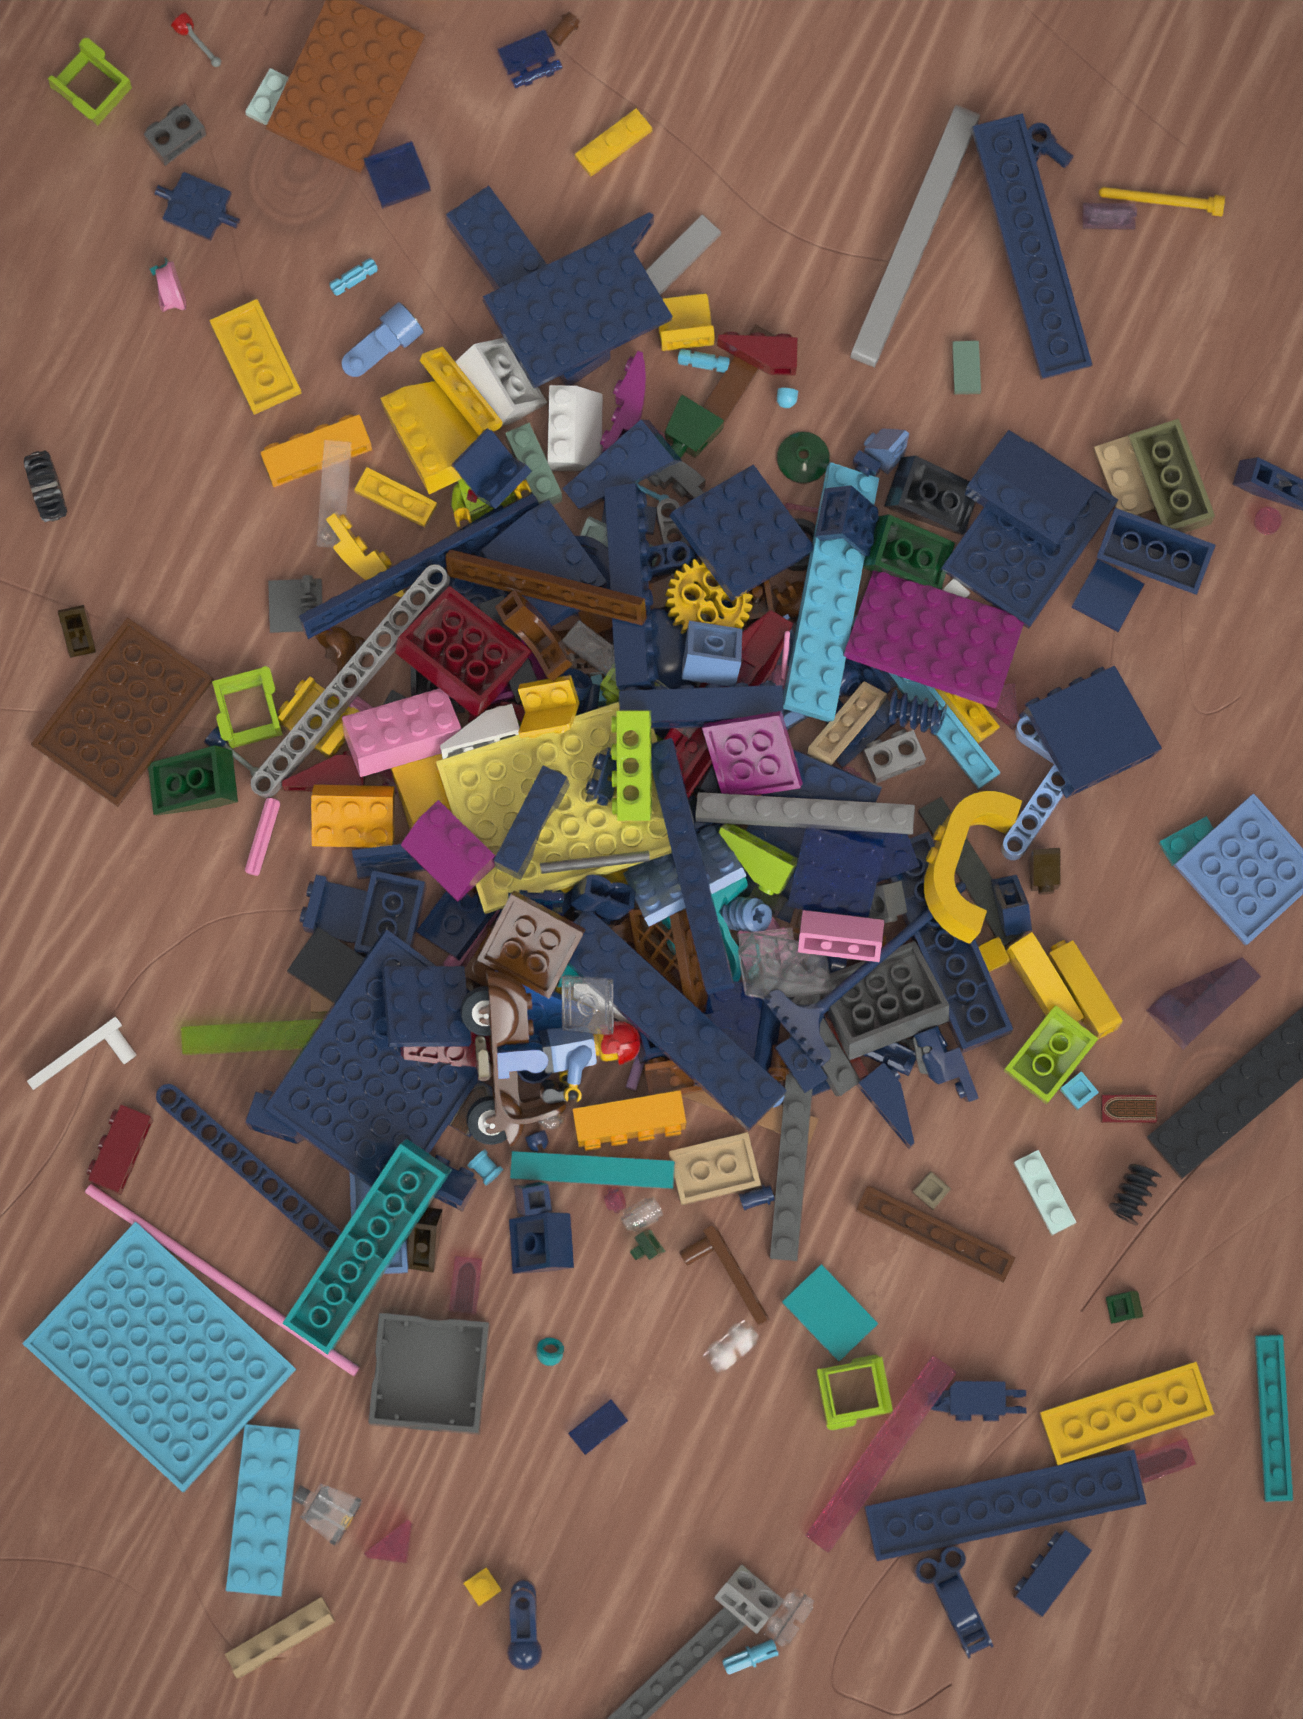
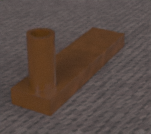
M711 1225L703 1231L706 1234L704 1238L679 1252L685 1264L689 1266L715 1250L757 1325L761 1326L770 1321L716 1225Z

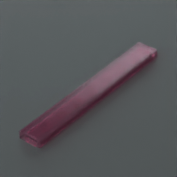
M934 1355L930 1358L805 1535L808 1539L829 1553L952 1380L956 1374L954 1369Z

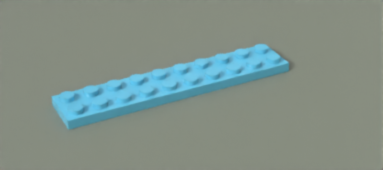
M830 463L826 468L812 542L813 551L810 553L783 694L784 709L826 722L834 721L846 660V657L843 655L850 638L865 556L844 539L820 541L815 536L824 489L852 485L872 504H875L879 478L871 475L867 477L859 471L834 463Z

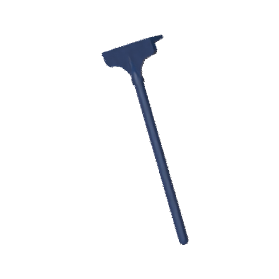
M964 882L955 884L960 894L966 889ZM929 908L881 948L879 962L866 961L817 1003L809 1005L794 1004L780 990H773L762 998L817 1068L825 1065L831 1057V1052L820 1035V1024L824 1014L835 1002L933 918Z

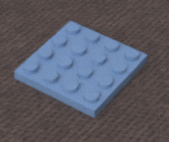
M1255 794L1250 795L1173 865L1245 946L1303 895V848Z
M719 823L714 826L705 827L697 834L712 894L746 876L734 851L732 852L720 835L719 830L721 827ZM672 853L631 866L628 871L623 873L628 885L636 891V902L648 926L686 908Z

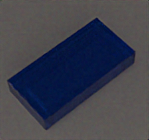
M611 1399L568 1434L583 1454L587 1455L626 1424L628 1420Z

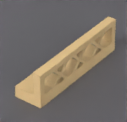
M320 1597L229 1651L225 1656L233 1668L235 1677L240 1679L336 1621L325 1601Z

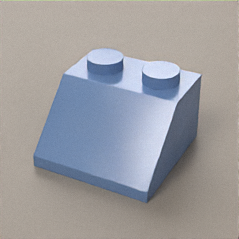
M689 621L683 657L682 679L733 687L737 682L741 666L742 629Z

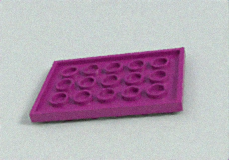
M873 570L843 656L864 665L996 709L1024 623L1006 611L929 585H921L891 576L885 572L880 573Z

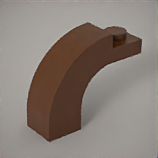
M514 590L495 606L503 623L528 645L550 680L554 681L573 665L568 656L570 651L543 615L519 592Z

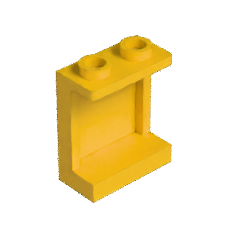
M311 676L306 681L301 680L294 690L296 695L290 702L285 701L278 711L279 723L291 731L325 689L317 684ZM335 696L330 697L327 701L328 708H336L340 700ZM348 707L314 749L328 759L335 756L346 742L342 717L360 711L354 707ZM319 716L314 717L310 721L311 729H318L322 725V718Z

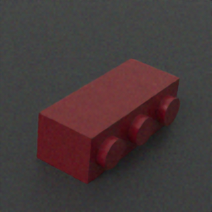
M120 1105L118 1110H113L108 1123L112 1126L108 1135L103 1134L98 1144V1149L101 1151L97 1160L93 1159L87 1170V1175H90L88 1180L91 1183L119 1195L122 1194L154 1121L152 1117L124 1105Z

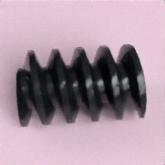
M1129 1164L1128 1169L1132 1174L1127 1173L1123 1176V1179L1128 1184H1119L1118 1188L1122 1193H1115L1113 1196L1118 1203H1110L1108 1207L1120 1219L1130 1224L1138 1225L1133 1216L1143 1215L1138 1206L1147 1207L1148 1204L1142 1198L1143 1196L1152 1197L1153 1194L1147 1188L1148 1186L1157 1187L1152 1178H1161L1162 1176L1146 1166Z

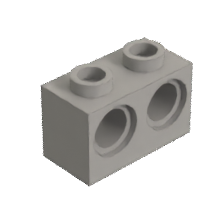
M905 729L891 735L892 739L884 742L879 739L866 745L867 749L864 750L863 757L875 784L925 764L926 758L914 730L906 732ZM907 744L911 746L913 752L910 755H903L899 752L898 747ZM878 754H883L887 757L888 763L878 765L873 758Z
M742 1564L714 1597L756 1634L784 1601Z

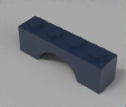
M544 765L542 766L494 859L498 870L519 880L522 879L533 858L535 846L550 815L558 809L570 786L567 776Z

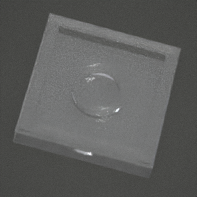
M572 975L562 976L563 1031L606 1035L614 1033L613 979Z

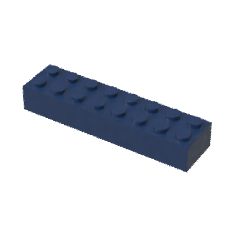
M487 186L446 214L447 225L495 290L547 265L490 186ZM610 351L559 376L565 386L574 385L609 361Z
M929 831L880 850L878 853V860L887 881H902L907 913L902 914L906 926L928 908L924 894V878L929 862H926V858L930 849L935 847ZM933 917L911 938L918 945L949 1004V1022L947 1023L962 1054L1010 1035L1013 1027L976 940L974 939L969 944L954 937L942 928Z

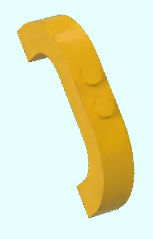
M983 791L964 798L947 816L943 824L939 825L933 837L936 840L935 847L930 849L926 858V862H929L924 878V894L928 908L942 928L954 937L969 944L979 935L987 910L968 902L961 896L955 885L954 874L970 826L986 825L1006 834L1015 824L1022 800L1001 792Z

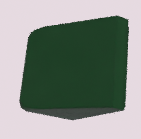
M1128 1291L1106 1297L1111 1324L1143 1318L1138 1291Z

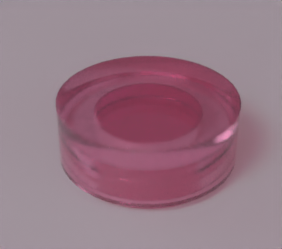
M1272 507L1260 509L1254 519L1255 528L1264 535L1274 534L1282 523L1281 514Z

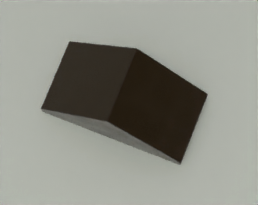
M81 605L58 610L70 658L95 653L96 648L89 614L85 606Z

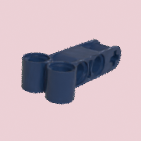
M952 1546L945 1548L941 1552L938 1563L930 1558L917 1562L914 1574L921 1583L933 1584L967 1658L970 1659L972 1654L989 1646L990 1648L994 1646L959 1572L965 1565V1553L960 1548ZM949 1551H954L959 1555L960 1561L956 1567H950L945 1562V1556ZM924 1563H930L935 1569L934 1576L931 1579H925L920 1574V1568ZM984 1637L983 1640L968 1646L969 1643Z

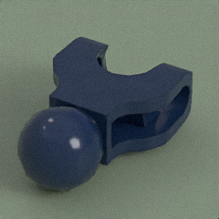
M524 1579L516 1581L511 1587V1642L507 1649L508 1660L512 1666L520 1670L534 1668L542 1657V1648L537 1641L536 1588L531 1581ZM524 1597V1598H527L528 1600L525 1601V1602H522V1601H519L518 1598Z

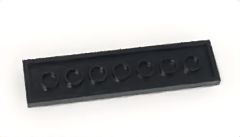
M1303 1007L1146 1137L1181 1180L1303 1078Z

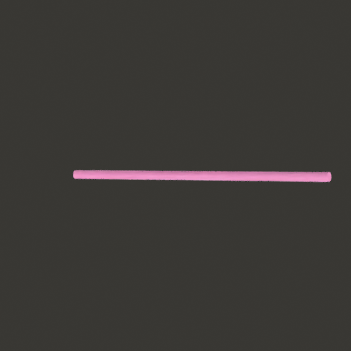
M93 1184L88 1186L85 1193L130 1224L133 1225L136 1221L159 1244L352 1376L357 1374L360 1369L359 1366L334 1349L327 1355L282 1323L286 1316Z

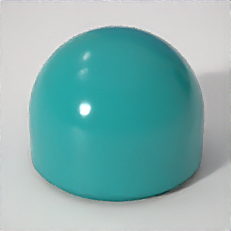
M555 1338L540 1340L536 1350L538 1360L546 1366L557 1365L563 1358L564 1345ZM547 1345H553L556 1347L557 1352L548 1353L544 1348Z

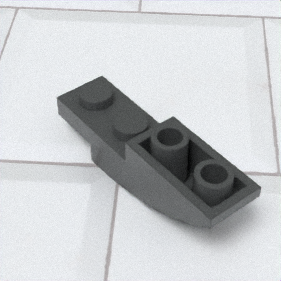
M683 461L647 478L655 487L659 485L664 490L672 483L673 490L680 497L686 496L690 501L704 493L702 489L705 487L706 482L705 478Z

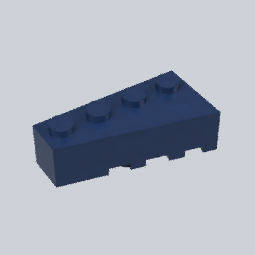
M641 419L562 489L578 509H589L605 500L604 488L630 483L638 484L640 481L682 460L650 420Z

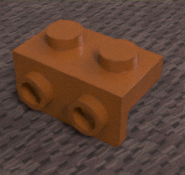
M665 1057L649 1060V1064L644 1065L649 1096L680 1090L681 1095L704 1091L672 1060L665 1061Z

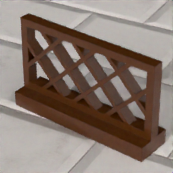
M634 907L629 914L636 952L702 1013L709 1010V996L705 989L686 908L670 915L671 929L669 930L661 921L646 929L640 924L639 915H643L640 908ZM655 926L665 935L661 943L651 934ZM646 939L656 948L652 956L645 950L644 942ZM668 940L675 945V956L664 947ZM659 953L670 961L666 968L655 960ZM673 966L679 970L681 979L679 982L669 973Z

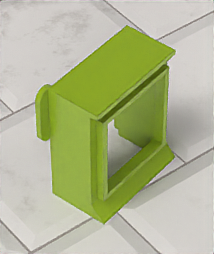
M83 38L79 44L80 52L57 78L51 75L48 81L50 88L56 90L73 104L77 110L98 126L132 87L130 79L104 59L105 52L89 38ZM88 62H91L118 85L96 110L66 87Z
M264 666L212 681L220 709L216 719L221 738L224 741H228L231 748L283 735L272 694L275 692V685L269 667ZM262 685L272 723L234 733L224 695Z
M870 1355L855 1358L849 1364L816 1370L826 1426L829 1430L852 1427L856 1424V1420L891 1414L893 1412L882 1357ZM871 1367L879 1407L836 1415L828 1375Z

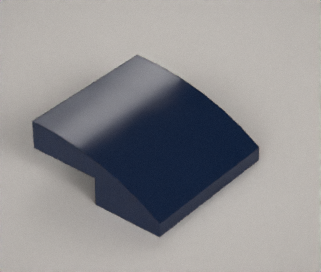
M1098 559L1071 608L1119 632L1145 584Z

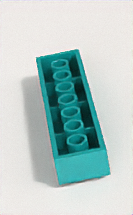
M404 1140L398 1146L282 1324L328 1355L335 1348L452 1169L410 1140Z

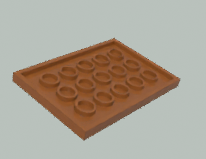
M326 0L266 125V130L361 174L425 38V34L353 0Z

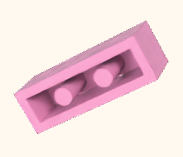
M803 910L798 952L879 962L884 920Z

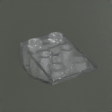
M753 932L738 950L745 995L763 998L773 990L782 991L787 998L830 993L832 986L827 958L824 955L799 953V941Z

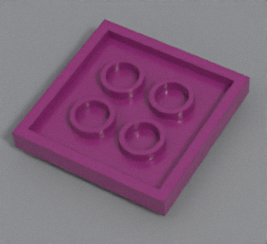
M782 711L704 723L702 730L722 794L754 796L801 788L803 783Z

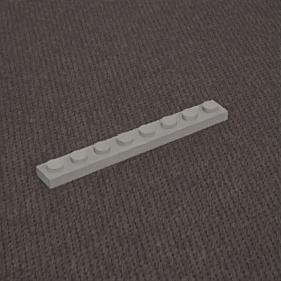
M698 793L695 818L696 822L913 834L915 805Z

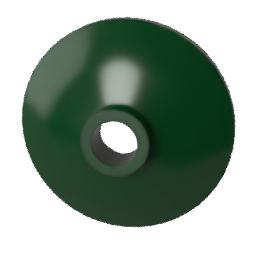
M797 432L789 435L780 444L777 452V463L780 471L786 478L796 483L805 484L818 480L826 472L830 461L829 449L826 443L819 436L810 432ZM806 451L809 456L806 459H802L799 457V453Z

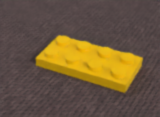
M258 299L209 320L254 415L302 393Z

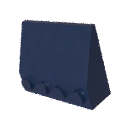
M1008 430L967 485L965 495L1054 552L1097 489V486Z
M549 500L526 512L481 550L486 559L607 589V581ZM522 595L543 615L552 627L580 611L579 609Z

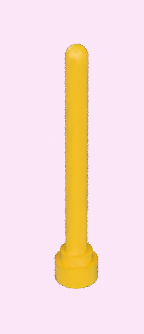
M1107 187L1099 189V196L1102 198L1206 209L1207 212L1212 213V216H1223L1225 196L1214 195V197L1203 199Z

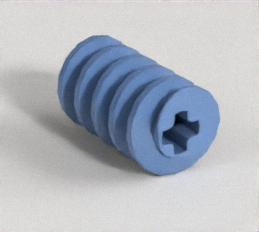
M736 897L728 905L723 904L720 910V914L724 918L729 930L763 932L769 927L772 919V909L764 904L761 899Z

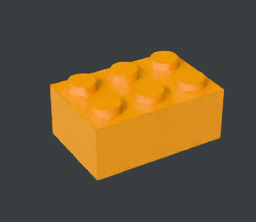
M313 786L311 795L312 846L373 848L394 844L395 786Z

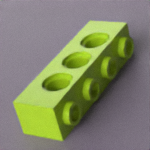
M651 710L616 711V716H612L611 721L612 733H617V743H612V760H617V771H612V787H617V798H612V814H617V821H650L652 819ZM633 730L638 734L639 740L636 745L631 746L624 741L626 731ZM627 758H634L638 761L639 768L637 772L630 773L626 771L624 762ZM634 785L638 788L639 796L636 800L626 798L624 794L626 786Z

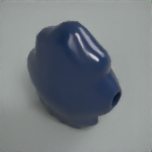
M656 607L650 609V614L653 615L655 630H652V639L655 641L657 650L656 655H653V662L658 670V680H655V684L665 686L667 689H678L682 685L694 686L695 682L682 679L687 631L682 634L681 629L683 625L674 626L675 618L669 617L668 612L664 609Z

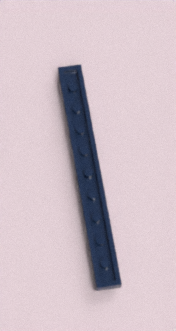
M534 494L519 499L516 503L496 511L493 515L473 523L468 528L378 573L363 583L355 585L340 595L330 598L319 606L307 610L298 616L303 632L310 639L411 586L428 566L439 565L443 568L447 567L445 556L450 549L472 554L485 547L526 512L539 505L537 498Z
M672 738L652 743L651 769L705 989L708 994L735 986L674 741Z

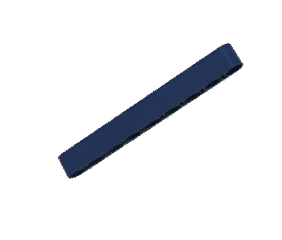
M165 1084L158 1089L156 1099L163 1110L318 1246L329 1253L332 1247L325 1245L326 1236L331 1233L338 1236L341 1235V1231L176 1086ZM169 1091L175 1092V1102L172 1104L163 1103L165 1093ZM188 1109H194L197 1112V1116L192 1122H185L183 1120V1114ZM207 1127H215L217 1135L211 1140H206L203 1138L204 1130ZM227 1145L237 1146L235 1156L227 1158L223 1155V1150ZM249 1162H254L258 1166L256 1173L251 1176L245 1175L243 1172L244 1166ZM269 1180H275L278 1182L277 1190L271 1194L264 1192V1184ZM288 1198H296L298 1200V1207L294 1211L284 1209V1203ZM308 1216L318 1217L319 1224L316 1228H305L304 1222Z

